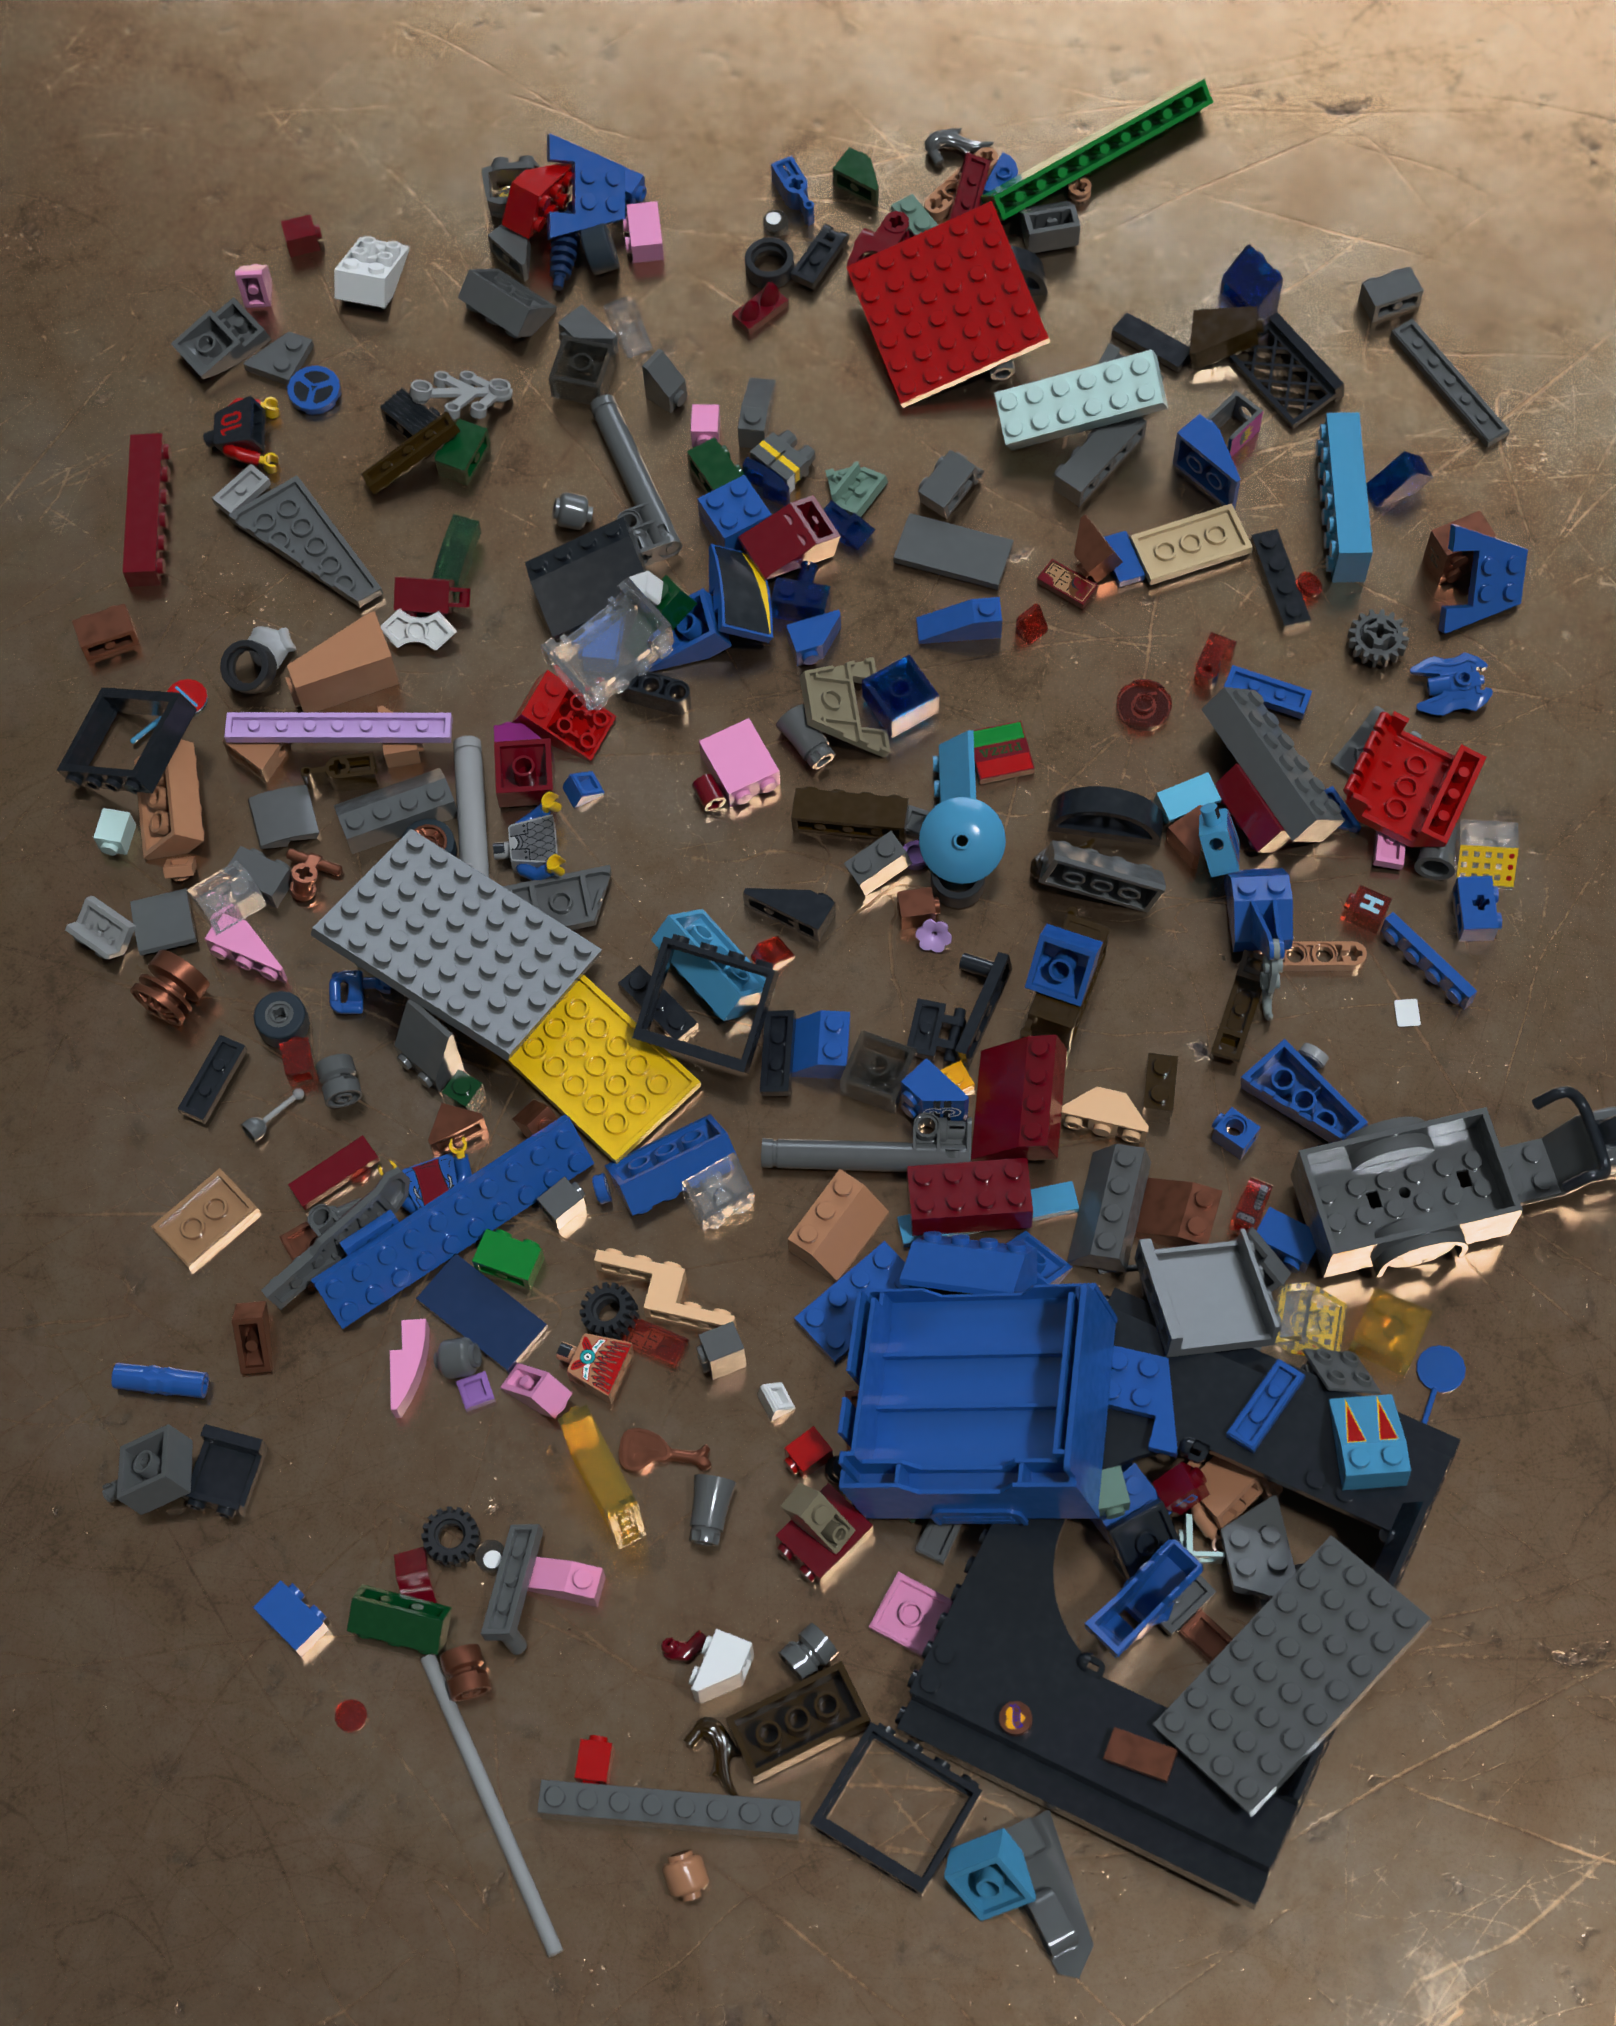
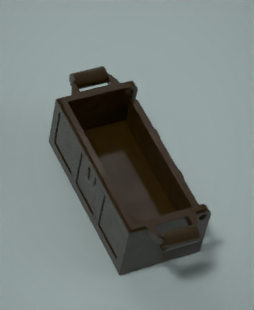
M1074 906L1067 908L1062 929L1103 942L1095 971L1081 1006L1036 992L1028 1012L1025 1027H1022L1020 1030L1019 1039L1027 1036L1057 1035L1067 1048V1051L1071 1049L1107 953L1110 927L1078 917V909Z

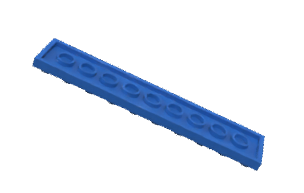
M565 1114L311 1279L339 1326L344 1329L452 1258L455 1253L458 1254L481 1239L486 1229L493 1231L537 1202L538 1197L562 1178L566 1177L569 1181L595 1163L570 1118Z

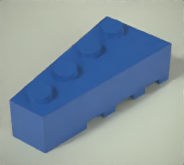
M1283 1039L1241 1076V1088L1329 1143L1342 1141L1355 1131L1368 1126V1121L1286 1039Z

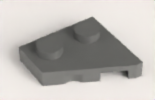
M287 332L244 362L245 371L288 385L290 378L302 368L313 349V340Z

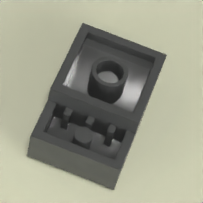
M233 297L215 314L211 309L208 310L177 337L171 345L202 379H205L239 364L272 339L263 327Z

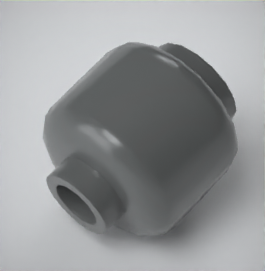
M564 492L560 498H555L552 519H556L557 525L560 527L581 530L586 522L591 523L593 506H588V498L584 495Z
M460 1337L442 1341L438 1347V1352L434 1353L433 1359L435 1368L440 1370L445 1378L456 1379L472 1376L476 1372L477 1367L481 1365L482 1358L477 1343H473L470 1338Z

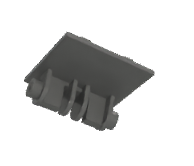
M1303 1348L1302 1351L1308 1360L1306 1364L1301 1366V1369L1320 1377L1327 1390L1381 1394V1390L1356 1353L1351 1351L1340 1352Z

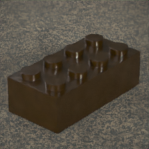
M842 1661L725 1718L730 1733L755 1784L867 1729L870 1724V1717Z

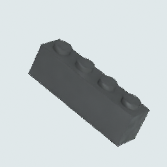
M1139 416L1102 426L1098 429L1094 428L1089 433L1086 442L1081 447L1077 446L1066 464H1060L1054 472V490L1080 507L1144 438L1147 421Z

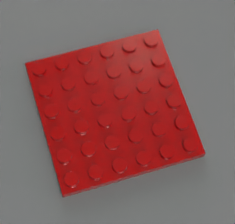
M992 201L846 267L903 408L1050 343Z

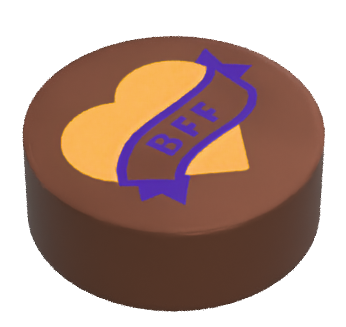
M1012 1701L1001 1709L999 1721L1002 1729L1007 1734L1017 1737L1026 1734L1030 1730L1033 1717L1026 1704Z

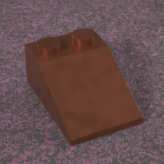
M1148 1178L1135 1237L1139 1239L1151 1238L1153 1243L1170 1248L1208 1244L1223 1191L1194 1182Z

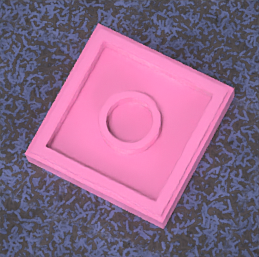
M898 1572L872 1619L869 1630L921 1657L928 1641L934 1642L939 1632L936 1630V1625L943 1612L948 1613L953 1602L948 1597Z

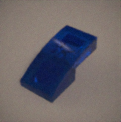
M746 457L742 465L743 473L751 484L763 488V498L784 506L790 504V489L785 481L765 465Z
M832 500L823 509L839 533V541L856 550H859L876 530L855 512L851 516Z

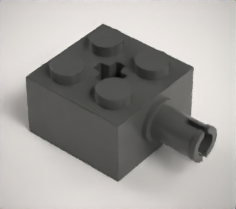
M168 1424L121 1446L118 1479L103 1485L102 1488L104 1490H102L104 1498L110 1503L119 1500L143 1515L191 1493L193 1440Z

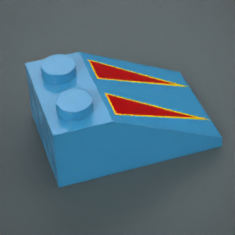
M1393 1395L1329 1399L1328 1403L1342 1490L1407 1486L1411 1474V1466L1405 1435Z

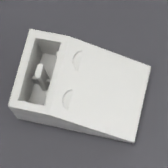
M360 237L334 269L335 299L385 308L394 295L410 246L401 245L397 241L384 242L376 240L374 237Z

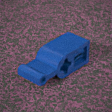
M792 155L772 163V182L786 205L791 209L800 210L806 225L814 224V203L808 199V183Z

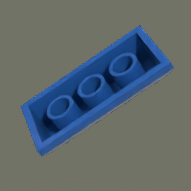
M709 1114L629 1153L617 1165L611 1162L605 1165V1168L623 1203L634 1216L650 1211L654 1205L662 1201L676 1198L680 1192L690 1187L701 1186L708 1178L729 1172L733 1166L740 1162L728 1133Z
M938 1231L924 1232L923 1236L912 1241L900 1276V1284L971 1294L1022 1293L1037 1283V1247L1026 1246V1243L1022 1241H1012L1004 1244L998 1243V1240L995 1238L970 1240V1236L963 1234L945 1237Z

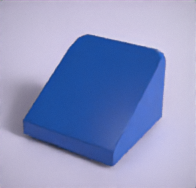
M593 771L569 774L563 784V790L574 808L580 807L605 794Z

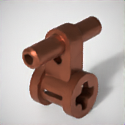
M292 848L288 849L286 854L287 859L299 863L291 871L293 881L290 885V894L296 900L308 901L315 896V882L319 870L335 876H340L343 867L341 865L324 860L321 855L312 852L309 855Z

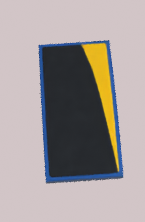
M710 544L709 593L713 595V612L718 613V631L769 643L773 639V621L768 581L763 580L746 552Z

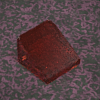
M1038 603L1031 606L1016 619L1015 633L1027 645H1031L1048 632V625Z
M779 936L758 943L751 954V959L754 963H756L757 959L774 964L772 969L776 971L795 958V955Z

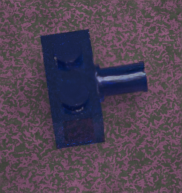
M808 561L801 562L798 580L776 577L771 598L772 618L798 622L829 613L831 586L814 583L816 571L818 570L816 563L811 561L808 570Z

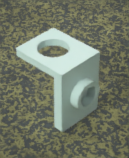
M1186 1514L1183 1520V1529L1178 1530L1181 1544L1203 1564H1222L1225 1552L1193 1551L1192 1514Z

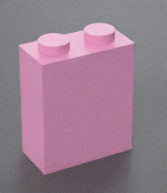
M749 718L699 741L700 755L710 773L714 776L730 807L736 804H745L752 797L762 792H771L780 785V771Z

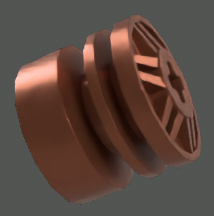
M159 950L148 965V969L155 977L141 974L139 977L140 983H135L130 992L151 1014L170 1024L181 1026L185 1020L184 1014H190L192 1011V1007L186 999L194 1002L199 1001L210 983L198 969L172 952Z

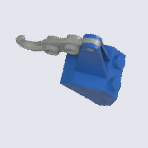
M1283 868L1239 870L1238 872L1224 875L1233 952L1260 950L1265 955L1263 956V972H1260L1262 1008L1265 1019L1272 1021L1274 1017L1272 1014V998L1275 989L1280 988L1279 973L1283 972L1285 949H1291L1293 943V897L1290 877Z

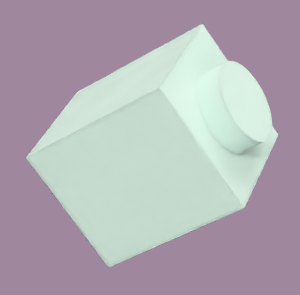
M103 808L93 837L99 850L108 855H117V853L127 855L136 823L130 812Z

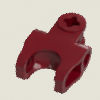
M893 211L885 216L876 232L864 228L854 242L847 266L909 239L908 216L903 212Z

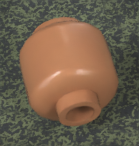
M692 1849L668 1856V1862L663 1866L662 1872L669 1894L673 1897H682L683 1902L701 1897V1890L709 1884V1876L703 1857L700 1854H693Z

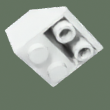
M716 1629L713 1637L708 1636L701 1652L704 1655L701 1667L695 1666L689 1680V1684L692 1685L691 1691L693 1692L695 1702L702 1704L743 1686L754 1659L751 1642Z

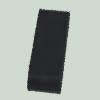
M626 665L619 666L612 674L614 692L620 700L673 715L686 714L691 708L690 689L688 684L682 680ZM623 682H631V683H629V684H627V685H622V684H621V683H623ZM656 689L654 692H648L647 690ZM676 696H682V697H683V698H681V699H673V698L676 697Z

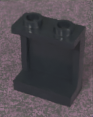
M204 1424L200 1435L204 1442L191 1475V1493L182 1498L187 1502L186 1506L194 1510L204 1511L206 1507L216 1510L215 1514L227 1519H233L234 1515L244 1518L268 1451V1446L263 1439Z

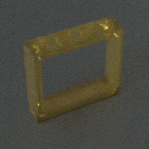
M587 1405L571 1407L569 1412L563 1414V1417L558 1419L569 1454L620 1550L647 1535L638 1503Z

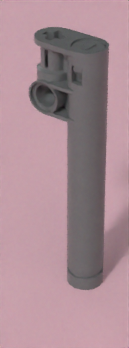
M610 394L601 395L591 402L590 409L635 505L620 512L617 519L624 517L629 526H634L631 529L637 538L645 566L675 556L681 551L683 545L614 396Z
M921 1113L914 1120L913 1143L785 1138L774 1140V1138H762L761 1167L907 1172V1166L971 1162L972 1117H967L966 1121L947 1120L946 1117H937L933 1113ZM929 1126L934 1131L930 1134H923L919 1129Z

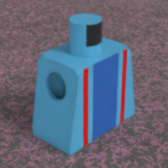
M1207 803L1200 809L1199 838L1211 877L1238 872L1239 838L1229 810L1226 808L1218 810L1216 803Z

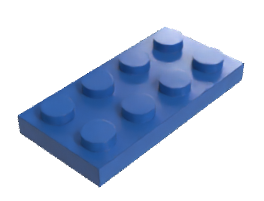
M884 1241L794 1317V1322L835 1365L849 1353L858 1291L924 1287L900 1284V1276L905 1262Z

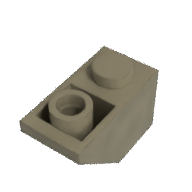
M802 1483L795 1487L780 1506L797 1526L836 1555L856 1531L821 1492Z

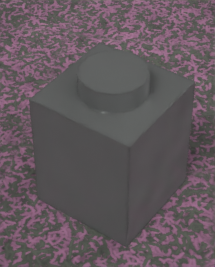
M566 1177L562 1178L537 1198L540 1210L558 1230L586 1209L583 1198L586 1196L585 1192L578 1183L574 1182L571 1184Z

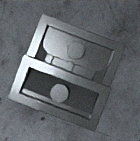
M307 785L280 788L248 798L260 849L288 847L289 841L317 839L319 829Z
M186 888L130 901L133 924L136 925L134 931L140 955L197 942L195 923L191 914L190 898Z

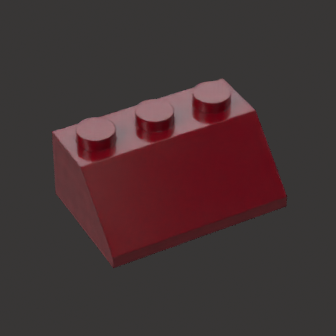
M1235 764L1214 784L1220 795L1221 803L1228 807L1233 815L1234 823L1244 831L1248 837L1249 845L1259 853H1273L1293 843L1239 764Z

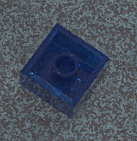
M910 654L862 680V697L891 738L939 712L940 695Z

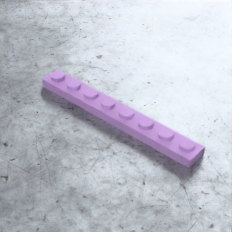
M227 712L224 738L226 743H451L453 717L452 713Z

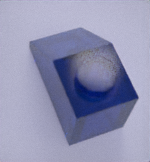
M1404 451L1366 483L1367 492L1376 507H1382L1414 495L1434 477L1421 456Z

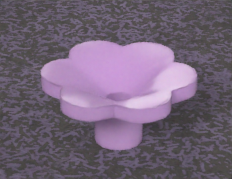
M928 919L924 921L923 926L919 927L915 933L916 938L920 940V947L926 951L942 952L945 945L950 944L952 941V935L948 932V925L942 921L935 922Z

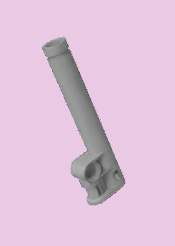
M462 736L453 742L459 858L489 878L481 740L474 736Z

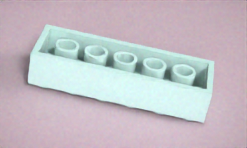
M1153 350L994 392L1005 445L1011 450L1168 409L1158 359Z

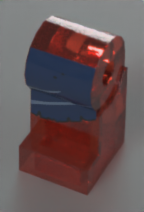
M1213 632L1210 633L1196 664L1194 682L1199 688L1207 690L1216 686L1223 660L1232 661L1237 641Z

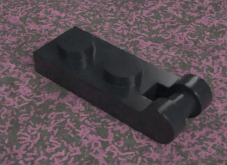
M824 224L791 271V280L814 290L838 253L846 247L849 241V234L843 231L839 233L834 231V227Z

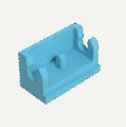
M1209 772L1156 793L1153 802L1162 811L1163 822L1168 824L1186 815L1199 805L1203 806L1207 803L1217 804L1221 802V798Z

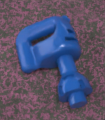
M361 970L336 971L331 975L332 978L329 982L330 1007L339 1014L363 1013L364 989H377L384 994H391L392 987L376 977H364ZM341 983H346L349 987L346 1002L342 1003Z

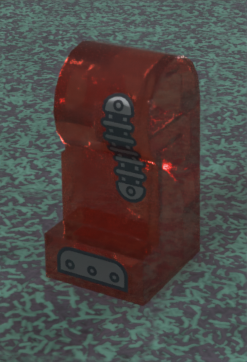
M1250 1177L1243 1196L1241 1195L1232 1215L1228 1229L1239 1233L1242 1228H1245L1247 1231L1254 1227L1257 1231L1273 1185Z

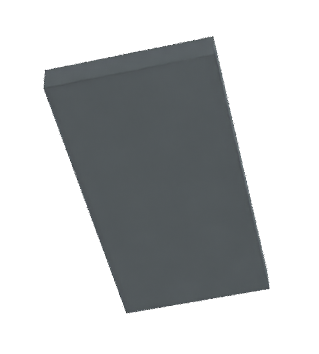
M909 513L893 557V563L998 590L1014 540Z

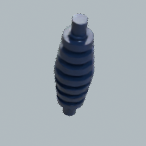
M568 202L566 211L562 213L572 214V202ZM580 232L554 238L551 241L550 276L554 279V290H563L564 281L569 280L571 277V271L574 268V262L577 259L580 248Z

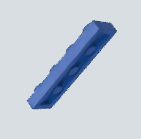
M1394 912L1385 918L1381 932L1387 942L1396 945L1411 964L1417 965L1424 971L1426 978L1432 984H1437L1442 988L1452 1003L1460 1005L1464 1010L1473 1003L1477 990Z

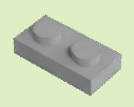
M250 464L212 497V500L218 508L229 515L255 500L271 485V482L267 476Z

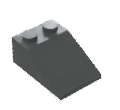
M409 999L406 1003L394 1044L398 1054L396 1059L405 1069L409 1070L412 1068L417 1072V1078L425 1087L430 1088L432 1086L440 1093L458 1069L462 1071L464 1066L453 1034L422 1006Z

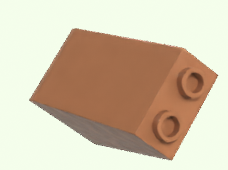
M375 611L366 614L288 664L287 668L290 676L285 677L295 707L301 706L303 712H317L399 684L392 656Z

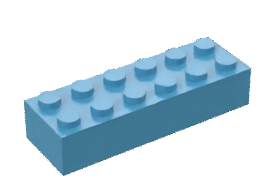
M1327 413L1324 424H1320L1319 427L1320 440H1316V456H1321V462L1318 463V479H1323V485L1320 486V502H1325V508L1322 509V525H1327V532L1324 533V548H1329V555L1326 556V571L1331 572L1332 583L1365 582L1373 549L1360 413Z

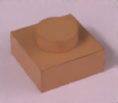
M195 856L166 859L163 867L165 879L173 878L175 881L189 879L190 876H194L197 868Z

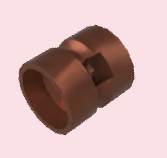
M479 1644L459 1646L441 1654L440 1661L443 1672L446 1676H450L447 1686L452 1701L469 1700L490 1691L491 1685L487 1671L481 1669L484 1660Z

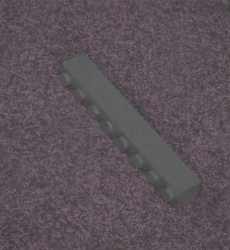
M541 1780L537 1813L541 1819L799 1841L802 1806L801 1801Z

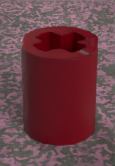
M712 774L702 775L692 783V788L706 812L710 810L715 811L725 804L726 798Z

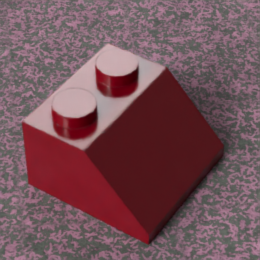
M551 738L494 742L496 796L499 807L540 805L545 793H555Z

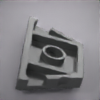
M610 865L566 873L563 876L557 875L544 880H532L503 887L569 929L575 930L596 925L612 872Z
M1277 1495L1271 1496L1221 1529L1220 1537L1234 1592L1244 1595H1256L1262 1600L1269 1601L1296 1573Z

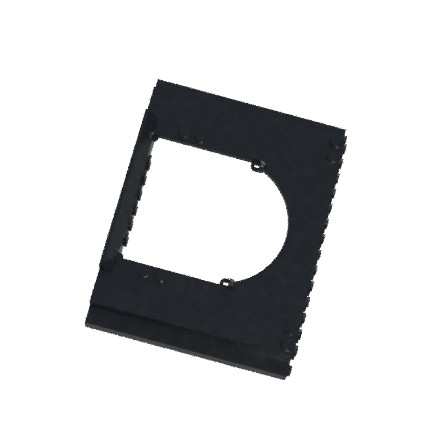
M1114 1288L1111 1296H1105L1118 1317L1115 1326L1114 1346L1166 1357L1149 1302ZM1254 1348L1166 1357L1169 1358L1177 1452L1184 1459L1193 1463H1202L1208 1453L1213 1454L1379 1529V1539L1384 1543V1546L1373 1570L1395 1589H1398L1419 1542L1423 1527L1459 1448L1461 1439L1398 1412L1411 1466V1474L1407 1486L1342 1490L1328 1401L1335 1398L1361 1397V1395L1354 1392L1327 1390L1320 1377L1290 1365L1305 1374V1380L1253 1454L1227 1438L1226 1433L1271 1370L1277 1358ZM1108 1408L1102 1470L1120 1465L1123 1466L1141 1458L1159 1455L1160 1453L1148 1451L1155 1419ZM1191 1448L1201 1452L1200 1456L1190 1453ZM1027 1518L1028 1525L992 1524L990 1529L985 1527L978 1541V1545L981 1547L976 1557L971 1555L965 1566L964 1573L967 1575L962 1585L957 1583L951 1594L950 1601L953 1604L949 1612H943L937 1622L936 1630L939 1632L934 1642L929 1640L923 1650L921 1658L925 1660L920 1670L915 1669L909 1678L907 1687L910 1688L911 1700L908 1706L903 1705L897 1714L895 1723L898 1724V1734L1255 1911L1337 1726L1252 1817L1179 1750L1167 1783L1104 1761L1103 1758L1114 1727L1177 1749L1153 1726V1723L1168 1708L1104 1678V1662L1094 1657L1092 1653H1082L1067 1631L1055 1596L1054 1561L1059 1537L1068 1518ZM1089 1663L1099 1667L1098 1671L1089 1669ZM1009 1702H1022L1029 1707L1032 1713V1726L1022 1736H1011L1001 1727L999 1714L1003 1706Z

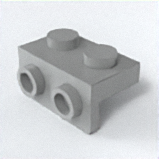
M90 896L86 897L77 921L67 924L65 931L71 934L77 942L85 944L94 950L97 956L111 959L125 954L136 925L96 897Z

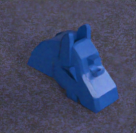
M1168 1540L1154 1553L1147 1563H1144L1137 1570L1133 1577L1126 1580L1122 1589L1112 1600L1085 1622V1629L1107 1647L1115 1658L1119 1657L1136 1640L1145 1637L1154 1625L1169 1620L1175 1601L1202 1574L1203 1564L1178 1540ZM1124 1610L1139 1623L1135 1629L1120 1616Z

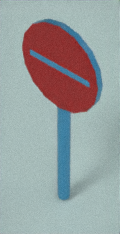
M192 679L179 680L167 690V692L181 693L197 709L195 713L203 709L208 699L207 690L203 684ZM161 716L135 735L130 742L132 744L136 743L156 727Z

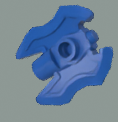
M1464 652L1455 658L1443 659L1433 656L1411 667L1410 673L1412 675L1432 677L1427 678V690L1429 696H1435L1418 703L1416 709L1434 715H1447L1457 709L1477 711L1488 702L1493 694L1491 688L1481 690V685L1485 684L1484 675H1479V672H1477L1478 670L1481 672L1486 670L1488 664L1479 657Z

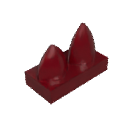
M768 282L761 292L746 301L745 304L732 313V320L750 336L789 306L788 299L779 292L776 284Z

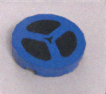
M317 365L308 366L297 371L290 378L287 386L289 400L294 408L298 411L299 409L305 411L306 414L310 415L323 414L336 405L338 397L340 398L341 386L336 374L327 367Z

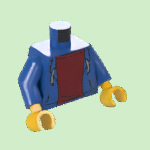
M462 1136L464 1144L462 1148H455L451 1138L449 1148L452 1153L402 1170L410 1179L408 1196L401 1207L413 1214L472 1175L469 1157L464 1152L467 1148V1139ZM389 1160L390 1164L392 1165V1169L396 1168V1164L393 1161ZM378 1165V1172L382 1176L384 1173L380 1165Z

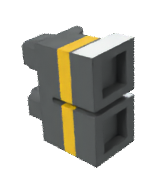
M788 429L779 436L772 432L750 451L751 467L767 480L770 479V482L786 495H789L795 489V483L802 476L807 477L809 475V466L815 460V450L809 445H804L798 451L793 448L797 445V438Z

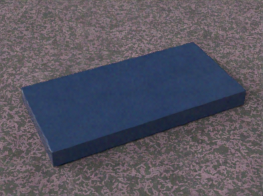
M456 1253L416 1298L418 1303L460 1336L470 1338L473 1343H477L480 1351L507 1373H510L548 1328L545 1322Z

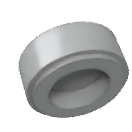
M1304 1043L1298 1051L1317 1069L1323 1068L1329 1060L1325 1052L1310 1043Z

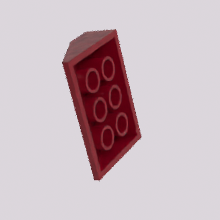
M1057 1035L1027 1036L981 1050L971 1151L972 1162L1027 1158V1160L1058 1159L1067 1048Z

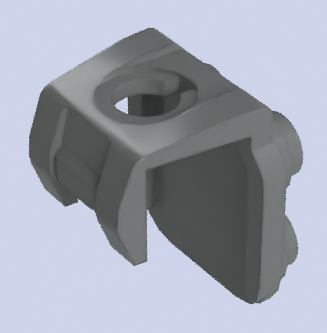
M521 156L518 162H509V159L506 157H496L493 159L491 166L482 168L483 184L491 216L503 219L508 197L493 198V190L510 191L512 181L524 170L540 167L533 156Z

